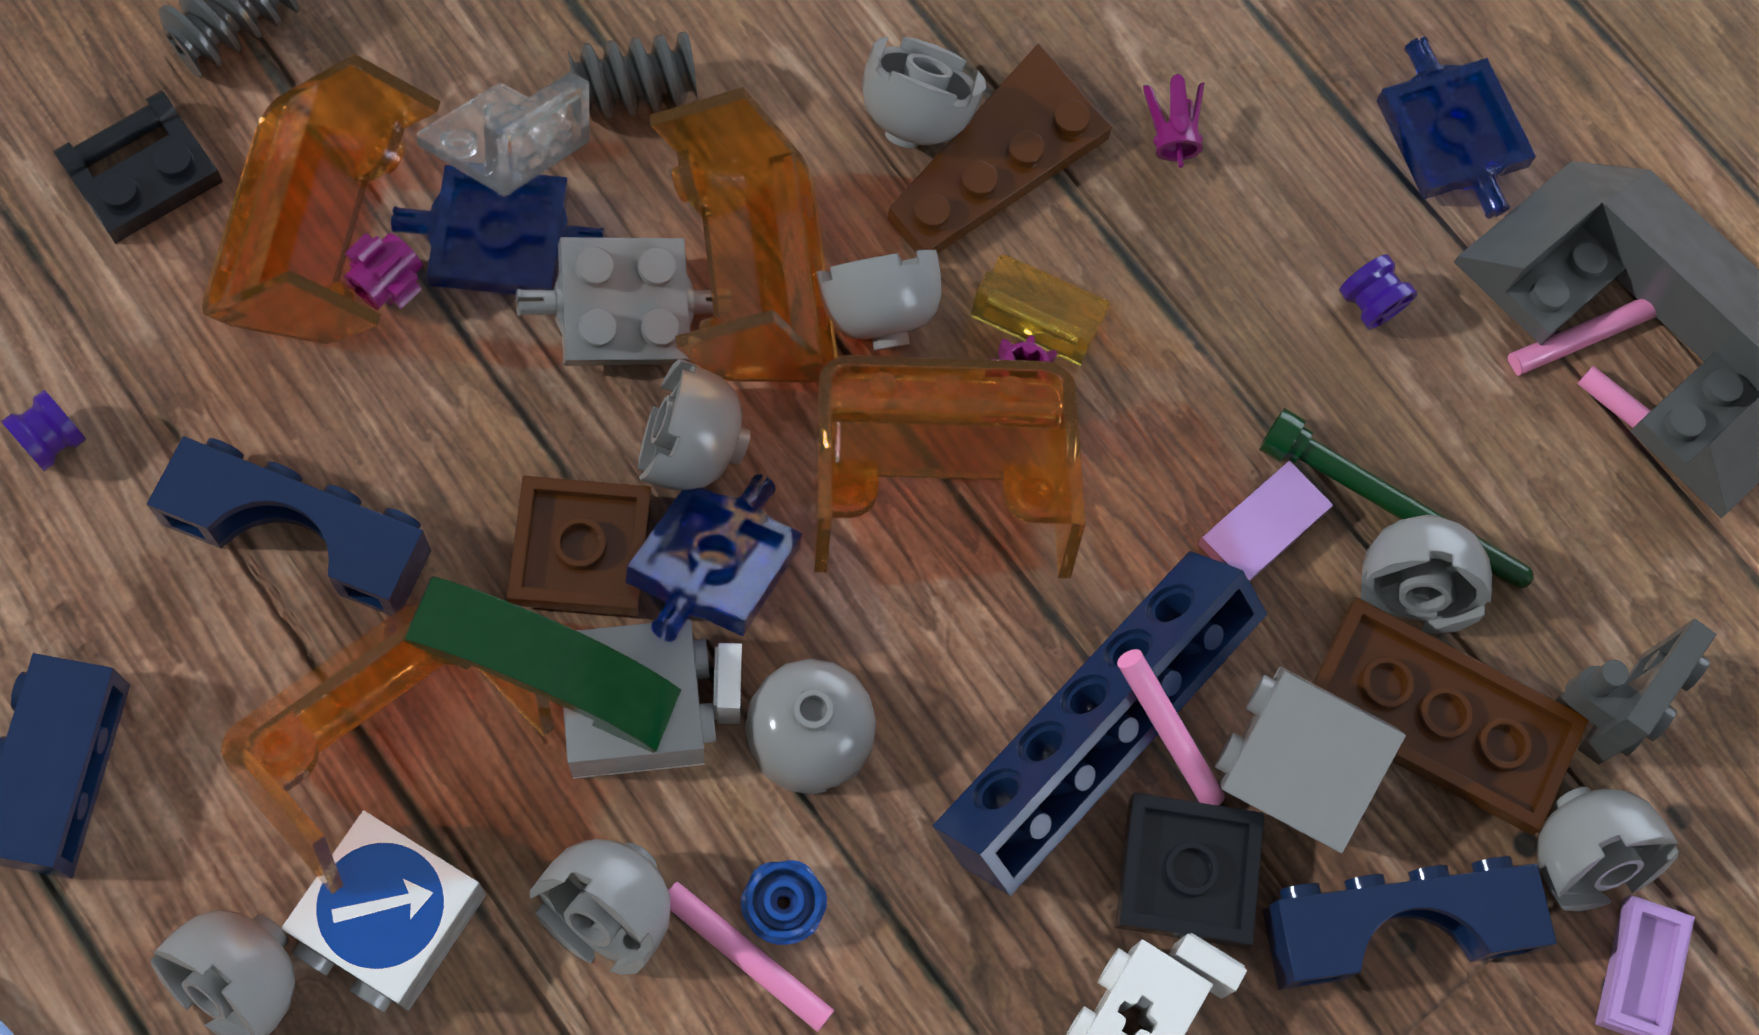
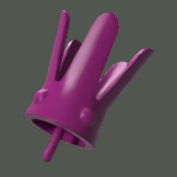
M1177 73L1173 75L1170 82L1169 122L1165 120L1153 88L1149 85H1144L1143 91L1156 130V136L1153 140L1156 146V156L1166 161H1177L1178 167L1182 168L1184 166L1183 160L1193 158L1203 150V137L1199 134L1198 123L1205 83L1203 82L1198 85L1193 111V101L1187 99L1185 80L1182 75Z

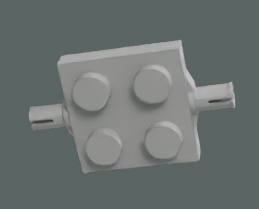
M561 237L558 242L559 276L554 290L517 289L516 291L517 316L555 315V321L562 334L563 366L673 365L678 359L689 362L691 360L690 325L694 314L729 315L730 301H727L730 298L728 289H692L691 281L686 272L685 238Z

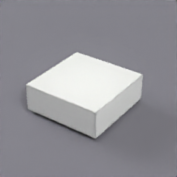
M718 643V647H715L713 708L714 720H717V724H740L742 644Z
M1193 933L1186 934L1174 943L1168 954L1171 958L1211 982L1213 986L1209 992L1221 999L1237 990L1247 972L1244 968L1245 965Z

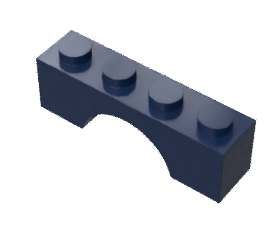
M182 437L147 502V506L163 526L218 548H223L245 530L261 524L281 522L302 526L311 530L325 541L329 557L328 577L339 596L399 619L431 553V548L424 531L420 529L421 524L419 521L396 509L386 508L384 513L381 514L360 506L362 501L356 495L334 485H326L324 491L304 484L302 483L303 478L301 475L282 464L268 461L265 467H261L243 460L244 454L221 440L209 438L206 444H203L188 437Z
M1501 856L1471 863L1473 870L1471 873L1450 875L1448 865H1436L1408 872L1409 881L1386 884L1384 874H1372L1345 880L1346 890L1321 893L1319 883L1301 884L1281 889V899L1262 910L1278 990L1343 981L1360 973L1364 953L1373 933L1384 921L1395 918L1422 920L1440 928L1459 945L1470 962L1530 954L1555 945L1557 942L1538 864L1513 867L1511 856Z

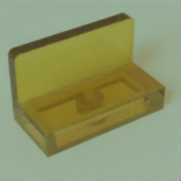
M1003 254L999 256L992 272L986 271L977 289L970 317L1025 342L1029 335H1033L1035 344L1042 347L1045 351L1056 350L1058 357L1081 367L1107 313L1109 302Z

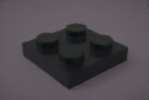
M1134 792L1129 797L1115 928L1182 938L1186 934L1193 933L1208 943L1246 949L1252 946L1264 813Z

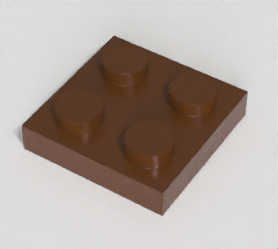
M523 475L507 592L508 602L521 607L639 616L652 499L651 486Z

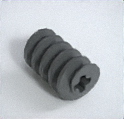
M179 0L182 13L170 5H163L159 8L158 14L163 31L171 47L186 67L196 77L201 79L203 75L197 60L198 58L203 56L219 67L223 62L217 45L223 42L236 53L242 51L237 34L239 30L243 29L258 40L262 37L257 22L258 17L263 16L277 27L281 24V19L276 5L281 2L295 13L299 12V5L297 0Z
M686 31L678 33L673 51H671L662 34L655 35L651 53L648 54L638 37L631 38L627 56L622 55L614 40L607 41L603 59L598 58L590 43L583 44L579 62H574L568 51L576 110L582 122H589L593 103H598L606 119H613L617 100H622L630 116H637L641 97H646L654 113H660L663 98L666 94L670 95L678 110H684L688 92L693 91L697 98L693 55L689 35Z

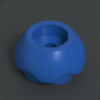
M795 860L767 862L760 865L751 874L741 896L742 914L751 930L762 940L777 945L798 943L812 935L817 930L827 906L826 891L813 871L806 864ZM781 897L788 898L790 906L786 909L779 908L777 905L778 899Z

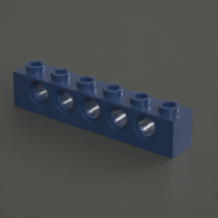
M1189 551L932 825L963 868L1009 896L1021 886L1158 735V732L1117 665L1120 656L1130 650H1140L1178 713L1267 615L1244 571Z

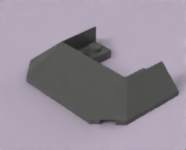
M1571 161L1455 259L1454 263L1540 345L1615 280L1623 285L1636 299H1644L1650 302L1655 308L1656 317L1704 363L1639 421L1630 432L1720 518L1725 516L1759 483V269L1654 172L1647 169Z

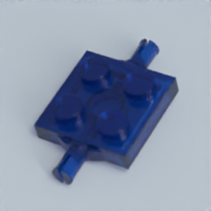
M1423 36L1420 40L1416 38L1410 41L1404 50L1408 54L1417 75L1407 82L1383 88L1376 101L1423 200L1457 189H1473L1487 219L1493 218L1494 215L1495 217L1502 215L1510 209V205L1507 203L1496 179L1500 176L1528 168L1536 158V155L1488 58L1464 65H1441L1427 37Z
M445 165L441 191L432 204L431 210L394 206L392 210L393 215H391V230L393 233L428 235L431 251L427 279L429 285L435 287L516 295L517 289L554 290L559 265L558 242L560 238H605L604 227L568 225L566 216L569 192L567 177Z
M754 475L744 492L737 498L715 494L704 488L682 489L628 564L625 583L666 602L660 614L651 624V629L658 638L661 639L666 631L664 641H674L688 618L692 615L708 620L743 637L798 552L802 538V532L773 520L763 510L769 498L776 491V486L770 478L767 477L762 484L763 475Z

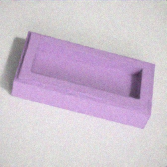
M1288 461L1200 539L1198 545L1211 559L1243 570L1250 582L1328 513L1333 504Z
M1633 895L1622 899L1595 1025L1624 1035H1671L1695 919L1694 916Z

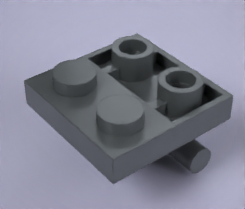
M1694 618L1644 652L1630 673L1623 662L1610 660L1602 666H1590L1570 679L1566 684L1565 692L1560 694L1555 701L1580 713L1594 724L1578 747V750L1599 765L1620 752L1625 756H1629L1642 743L1645 737L1652 742L1659 738L1677 714V710L1670 704L1679 690L1688 691L1709 667L1711 660L1703 654L1717 634Z

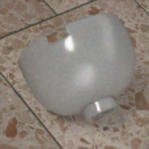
M889 37L879 38L872 46L862 80L865 108L880 128L886 131V138L900 147L914 149L919 144L934 145L952 140L964 130L976 113L986 90L984 77L978 71L973 81L963 72L966 60L938 45L915 38L903 37L900 47H885Z
M919 250L916 251L917 258L903 261L898 253L832 266L830 267L831 272L821 270L816 272L820 297L826 315L837 330L850 338L872 339L874 351L909 345V332L924 327L937 313L942 297L941 271L937 251Z
M678 359L671 366L660 387L671 391V395H667L664 398L660 408L652 407L642 439L638 469L644 471L639 476L641 481L666 489L689 491L702 489L719 479L729 463L735 465L741 463L748 448L750 429L741 427L743 417L742 404L737 392L722 376L703 366Z
M1422 515L1399 520L1384 528L1366 551L1362 566L1361 599L1394 617L1401 616L1425 622L1422 631L1427 634L1455 632L1469 627L1482 619L1485 615V604L1487 602L1491 603L1492 571L1490 559L1476 535L1457 522L1434 515Z
M809 658L786 663L763 680L749 702L745 734L751 755L766 778L787 791L813 795L826 792L828 788L837 787L846 780L848 782L859 774L872 752L877 722L870 695L854 674L834 662Z
M1579 787L1561 796L1554 805L1556 811L1544 823L1537 842V863L1546 885L1563 910L1575 912L1596 909L1612 903L1611 899L1602 892L1624 883L1627 884L1632 893L1642 889L1663 874L1677 859L1679 850L1675 846L1678 842L1673 833L1648 801L1633 792L1609 788L1591 791L1589 787Z
M593 839L570 846L548 866L530 889V899L539 895L543 902L535 912L540 923L560 944L590 964L595 959V951L607 959L616 961L609 971L616 974H637L659 947L669 927L671 897L666 883L657 869V863L653 856L647 850L634 843L623 844L612 840Z
M213 910L198 915L172 932L153 952L155 955L151 958V966L159 980L186 1010L195 1003L205 1013L214 1018V1020L204 1026L216 1035H269L288 1011L295 990L293 963L288 953L284 950V947L289 943L288 937L274 921L261 914H258L253 920L242 913L224 910Z

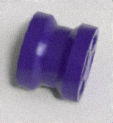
M1388 254L1379 256L1365 264L1351 275L1339 289L1346 302L1356 303L1362 311L1360 319L1368 330L1377 328L1392 319L1418 295L1411 283L1401 282L1395 274L1396 265Z
M45 390L33 397L32 407L23 414L11 413L1 421L44 472L55 464L56 454L64 448H77L87 440Z

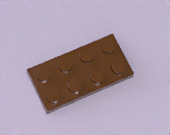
M1358 597L1349 605L1312 682L1314 685L1403 732L1406 736L1392 762L1530 835L1541 831L1589 721L1569 707Z

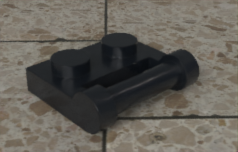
M162 90L145 99L148 104L147 106L74 147L68 142L53 151L57 160L115 244L223 182L217 168ZM161 126L167 133L166 137L94 178L87 169Z

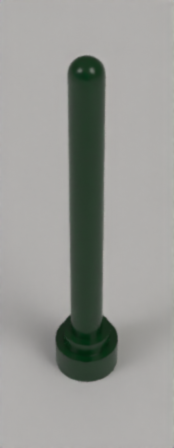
M1285 407L1274 421L1259 447V451L1278 462H1281L1284 458L1292 463H1295L1298 459L1401 520L1422 515H1434L1448 519L1311 438L1314 432L1304 426L1306 420ZM1476 535L1490 559L1492 574L1516 588H1526L1532 583L1534 573L1528 565Z

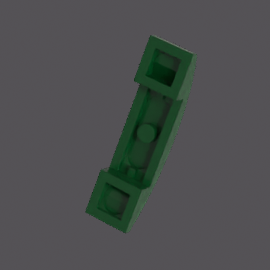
M435 576L430 578L402 640L466 670L471 666L476 667L594 720L592 726L652 753L657 752L682 690L639 662L572 628L498 597Z

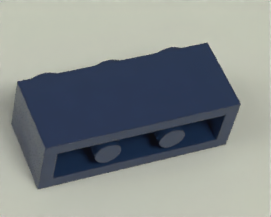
M33 653L27 672H21L18 675L11 694V707L14 714L7 736L0 737V866L73 879L130 689V684L114 668Z

